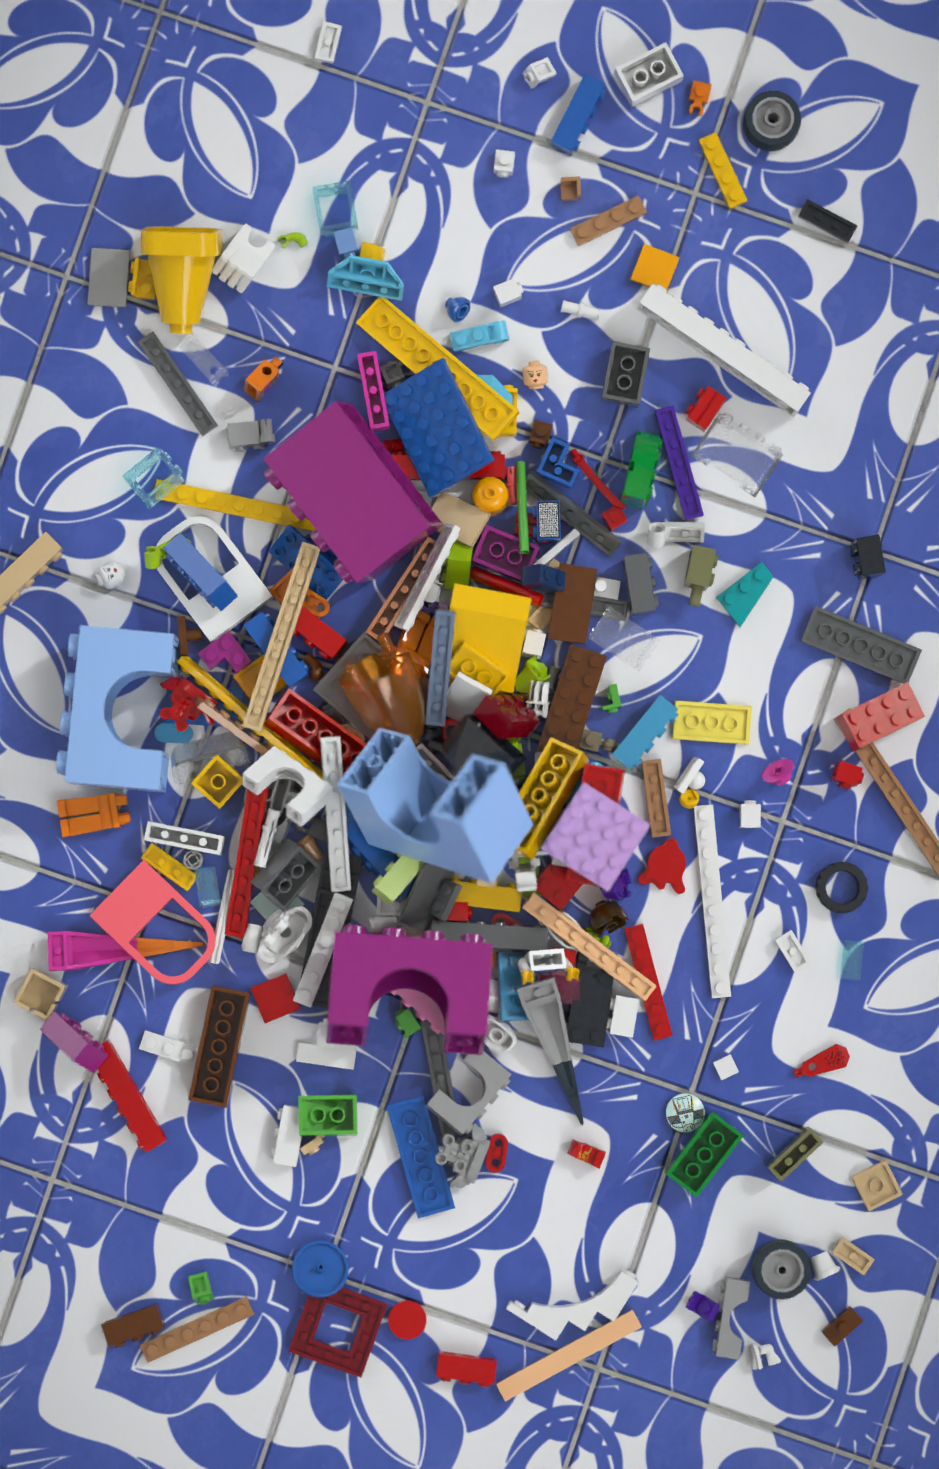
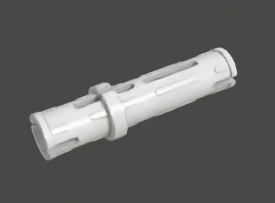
M268 808L265 825H262L263 832L254 863L256 866L266 868L275 832L277 833L276 825L281 811Z

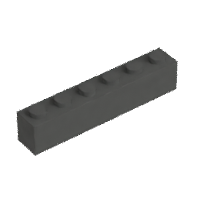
M441 919L432 921L431 931L444 933L445 940L460 941L461 935L478 934L484 937V943L493 944L492 952L526 955L529 951L547 950L548 928H544L542 925L525 927L523 924L505 926L504 923L499 922L494 923V925H488L482 921H476L474 924L446 922Z

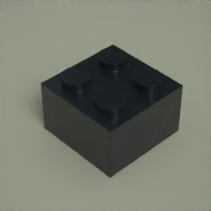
M879 534L856 538L852 545L849 546L850 555L855 559V564H853L854 576H858V580L882 576L886 570Z

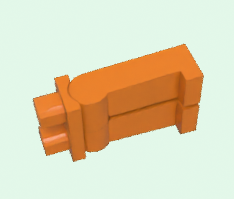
M419 611L415 618V623L409 631L402 630L394 658H391L390 661L392 665L391 674L401 677L404 671L409 673L407 681L412 685L418 684L429 670L428 667L432 658L434 617L430 619V615Z
M108 793L107 795L57 800L59 818L98 812L95 815L60 820L62 837L67 838L110 828H120L122 825L130 823V812H119V806L128 805L127 794Z

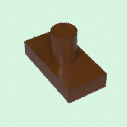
M179 616L177 617L181 656H190L188 641L202 640L201 629L187 630L186 617Z
M849 1306L821 1332L835 1347L857 1328L863 1320Z

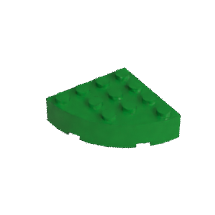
M637 430L620 500L627 507L642 510L643 506H647L653 490L651 486L656 475V471L653 468L656 469L661 452L657 450L661 449L663 439H660V435Z

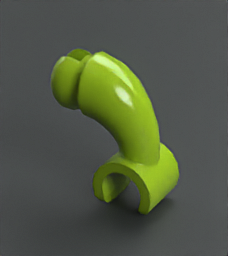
M298 232L281 235L277 239V241L287 240L281 246L282 248H287L289 241H295L301 248L308 244L306 236Z
M591 928L584 929L585 932L609 949L611 945L609 936L603 935L602 938H599L593 934Z

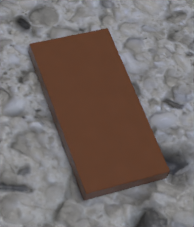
M560 563L559 570L565 572L564 591L555 592L548 639L586 645L598 569Z

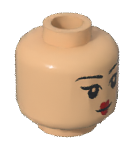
M540 361L528 362L529 366H525L522 369L524 385L529 386V389L544 388V385L548 383L547 366L540 364Z

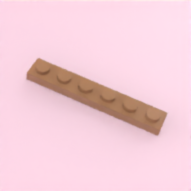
M199 696L195 704L200 710L260 754L264 755L272 748L267 742L265 744L259 740L260 737L253 731L247 732L241 722L238 720L232 721L226 711L223 709L217 710L214 707L215 704L208 698L204 700Z
M246 1296L140 1344L147 1363L244 1320L255 1313Z

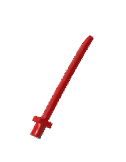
M572 449L569 454L572 456L574 464L581 468L613 506L625 509V505L588 466L584 456L579 454L576 449Z

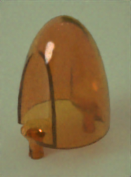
M388 632L382 633L377 637V640L383 652L373 653L355 664L345 667V672L341 676L339 683L357 714L374 733L379 728L410 736L414 745H416L423 735L426 719L425 702L420 679L409 651L405 648L395 647Z

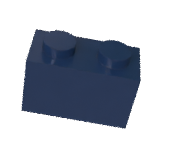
M544 564L523 566L522 585L544 593L564 591L565 572Z

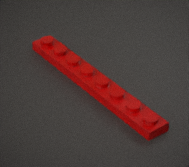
M265 788L258 795L247 789L226 923V935L244 938L245 929L247 928L253 884L250 881L255 877L256 865L254 863L261 840L269 788Z

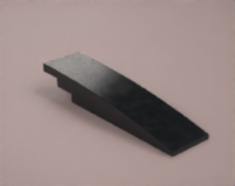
M325 849L301 978L335 892L331 891L328 849ZM349 853L351 890L337 892L353 899L343 927L351 925L362 866V859ZM333 952L312 1004L314 1006L329 1008Z

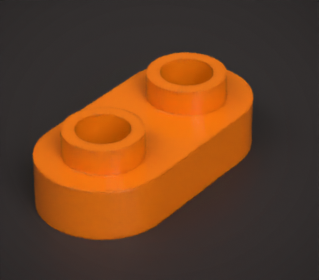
M308 588L306 594L308 599L304 601L303 607L316 617H325L330 611L329 602ZM320 604L323 605L324 610L318 611L317 606Z

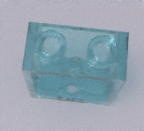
M350 180L312 187L321 236L333 237L335 231L351 227L353 232L358 229ZM347 193L352 221L324 226L319 198Z
M158 447L122 475L149 509L185 481L181 476L183 473L181 468L177 464L173 466L170 462L172 460L171 456L166 450L162 452ZM162 459L173 474L146 494L136 479Z

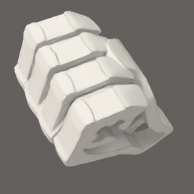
M245 224L240 229L212 270V273L215 275L221 274L219 276L221 281L226 282L228 279L227 284L231 288H234L236 285V290L240 293L244 292L275 247V244L270 240L260 248L251 246L248 236L252 227L248 224Z

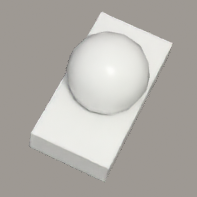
M693 757L673 789L683 794L688 786L693 790L702 788L705 784V777L699 772V769L704 761Z

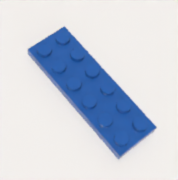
M424 1095L387 1105L418 1219L455 1208L444 1165H439L435 1160V1155L440 1151L428 1108L425 1107Z

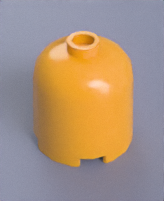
M495 477L480 479L474 485L471 493L472 505L481 511L490 513L491 516L501 514L509 502L506 485Z

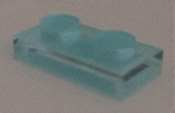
M215 866L194 870L200 907L221 905Z
M844 940L840 978L860 980L864 942Z

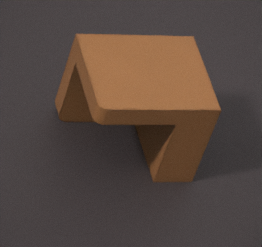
M580 176L561 177V201H579L581 199Z

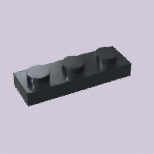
M809 199L806 200L798 215V218L847 244L858 226Z

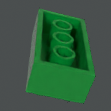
M710 1111L666 1169L665 1174L697 1198L744 1135L713 1111Z

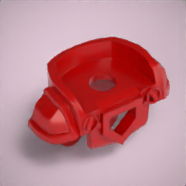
M183 675L168 678L163 683H160L162 688L174 690L170 695L172 707H166L160 711L162 719L174 720L176 722V729L180 732H185L188 729L187 719L195 721L202 713L210 725H215V720L200 710L195 702L199 696L204 700L208 698L215 704L214 707L216 709L218 708L216 706L218 702L193 685Z

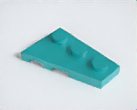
M761 562L716 597L739 628L773 579V575Z

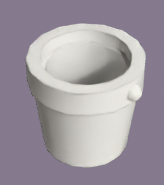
M828 1251L810 1258L815 1273L814 1280L816 1281L839 1272L840 1267L835 1265Z

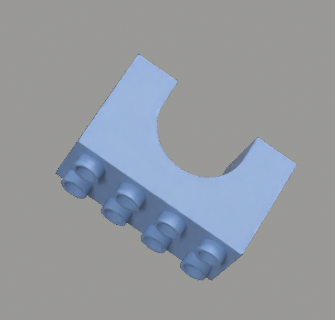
M80 625L79 634H70L68 656L73 657V660H77L76 673H66L64 695L73 699L72 712H62L60 733L69 737L68 751L59 750L56 765L57 773L65 775V782L74 785L166 793L169 754L163 751L137 749L126 745L115 731L112 721V709L119 692L133 680L148 676L175 678L177 676L180 643L179 638L175 634Z
M383 728L377 730L337 784L369 845L491 884L533 826L504 763L472 755L455 780L450 782L437 774L424 762L410 736Z

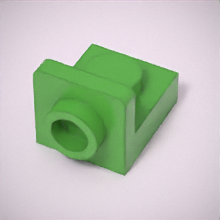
M617 684L609 685V690H606L608 702L612 701L611 705L602 706V711H607V714L618 712V708L621 707Z
M207 1271L188 1276L192 1298L196 1304H207L210 1300L215 1299Z

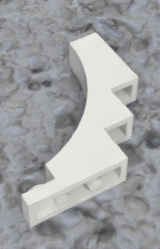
M621 1269L608 1286L583 1301L567 1305H545L532 1302L529 1308L525 1310L526 1306L517 1300L515 1302L510 1300L506 1309L549 1337L557 1340L568 1321L585 1331L597 1311L614 1322L639 1281L636 1279V1274L628 1269L626 1272Z

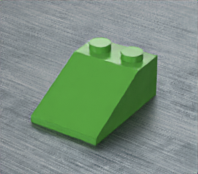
M357 1095L298 1096L299 1135L357 1136Z

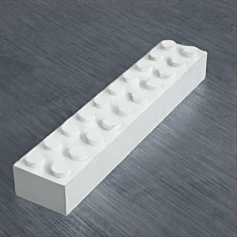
M652 284L639 302L637 310L786 413L795 417L811 394L806 385L801 382L799 384L792 380L793 377L790 374L777 370V366L773 362H766L761 359V355L757 351H750L745 348L746 345L741 340H734L729 337V332L723 328H716L714 322L709 318L704 317L703 319L700 317L696 309L691 306L687 308L677 296L673 295L671 297L661 285L657 284L656 286Z

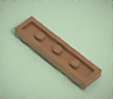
M638 195L570 228V231L579 247L647 214V211Z
M661 759L641 761L651 836L653 838L671 835Z

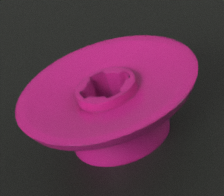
M780 759L773 762L763 771V780L778 786L787 783L791 779V773L794 768L793 761L790 759Z

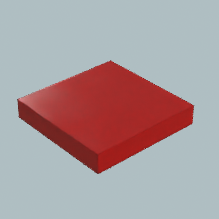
M287 973L251 987L264 1023L301 1009L299 1003L293 1001L295 993Z

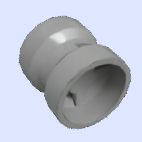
M191 850L184 855L183 862L187 868L197 870L203 865L204 857L200 852Z

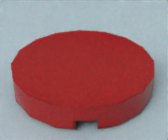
M405 1300L395 1304L390 1310L388 1322L393 1334L398 1338L408 1340L420 1336L425 1329L427 1318L420 1304L411 1300Z

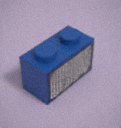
M560 500L536 501V506H532L533 518H536L537 525H533V537H537V542L560 541Z

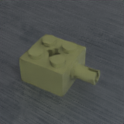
M693 545L691 548L683 587L691 588L689 606L700 607L703 591H706L708 587L713 585L715 574L712 573V568L717 566L719 555H716V549Z

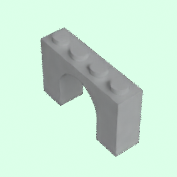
M484 1051L482 1055L467 1054L461 1061L476 1073L482 1081L483 1094L478 1103L472 1106H461L439 1089L425 1105L460 1136L464 1133L468 1134L473 1129V1121L476 1118L481 1119L487 1111L484 1109L488 1103L492 1105L499 1096L496 1094L499 1089L502 1088L504 1090L511 1081L508 1078L512 1074Z

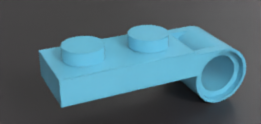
M496 321L450 333L454 352L510 340L506 321Z

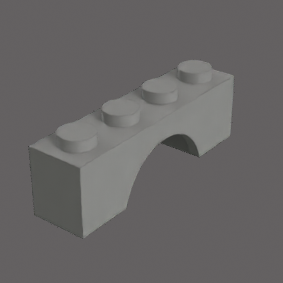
M725 1277V1281L721 1282L720 1292L723 1293V1298L718 1302L721 1305L718 1312L721 1313L720 1320H716L715 1331L718 1332L717 1339H713L712 1351H715L717 1357L740 1360L742 1339L732 1332L729 1319L731 1312L737 1305L748 1301L750 1281L747 1279Z

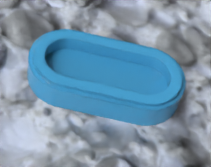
M161 723L154 731L156 739L163 743H188L193 738V730L189 725L185 732H180L176 729L174 723Z

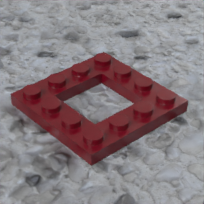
M344 1287L330 1297L314 1298L308 1296L288 1352L362 1378L388 1303ZM326 1303L363 1316L350 1352L314 1339Z

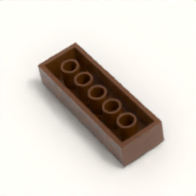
M570 644L536 752H543L551 737L578 749L606 662V655Z
M217 985L211 986L188 1100L224 1108L228 1107L251 992Z

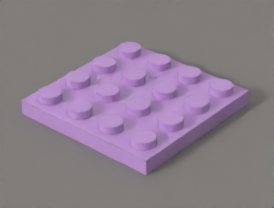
M583 783L543 845L542 850L606 891H609L647 832L650 824L586 783Z

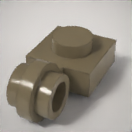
M584 729L579 748L598 752L601 745L603 750L614 752V749H617L616 740L605 738V741H601L603 733Z

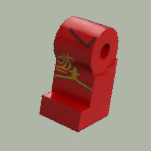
M572 1139L567 1154L600 1169L606 1151Z

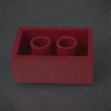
M516 694L486 695L473 712L498 739L527 737L540 721L536 716V712L523 703V699Z

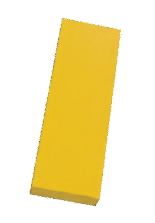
M154 843L149 845L141 857L142 860H145L149 865L187 892L199 877Z

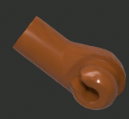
M308 653L303 661L311 666L310 680L317 682L323 675L322 664Z

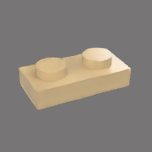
M841 1237L831 1252L862 1275H865L875 1260L844 1237Z

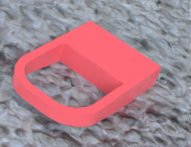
M145 860L89 915L153 978L164 984L176 985L191 979L208 962L215 949V933L211 924ZM171 900H174L198 922L208 936V946L205 953L187 972L174 977L160 973L130 945V942Z

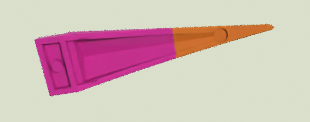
M72 931L48 932L50 972L72 971L133 959L109 935ZM136 937L130 942V945L143 957L205 945L203 942Z

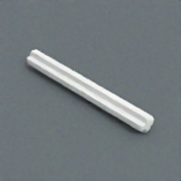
M231 869L227 872L216 924L215 949L209 959V962L213 964H219L225 938L235 870Z

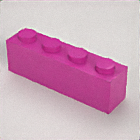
M372 351L357 354L370 429L373 432L389 430L390 426L377 353Z

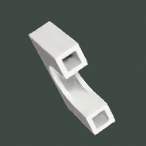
M275 746L243 773V786L256 795L260 794L276 780L290 779L300 784L303 790L287 804V817L301 827L332 800L333 787L329 782L322 780L313 771H309L299 761L293 760L283 750H279Z

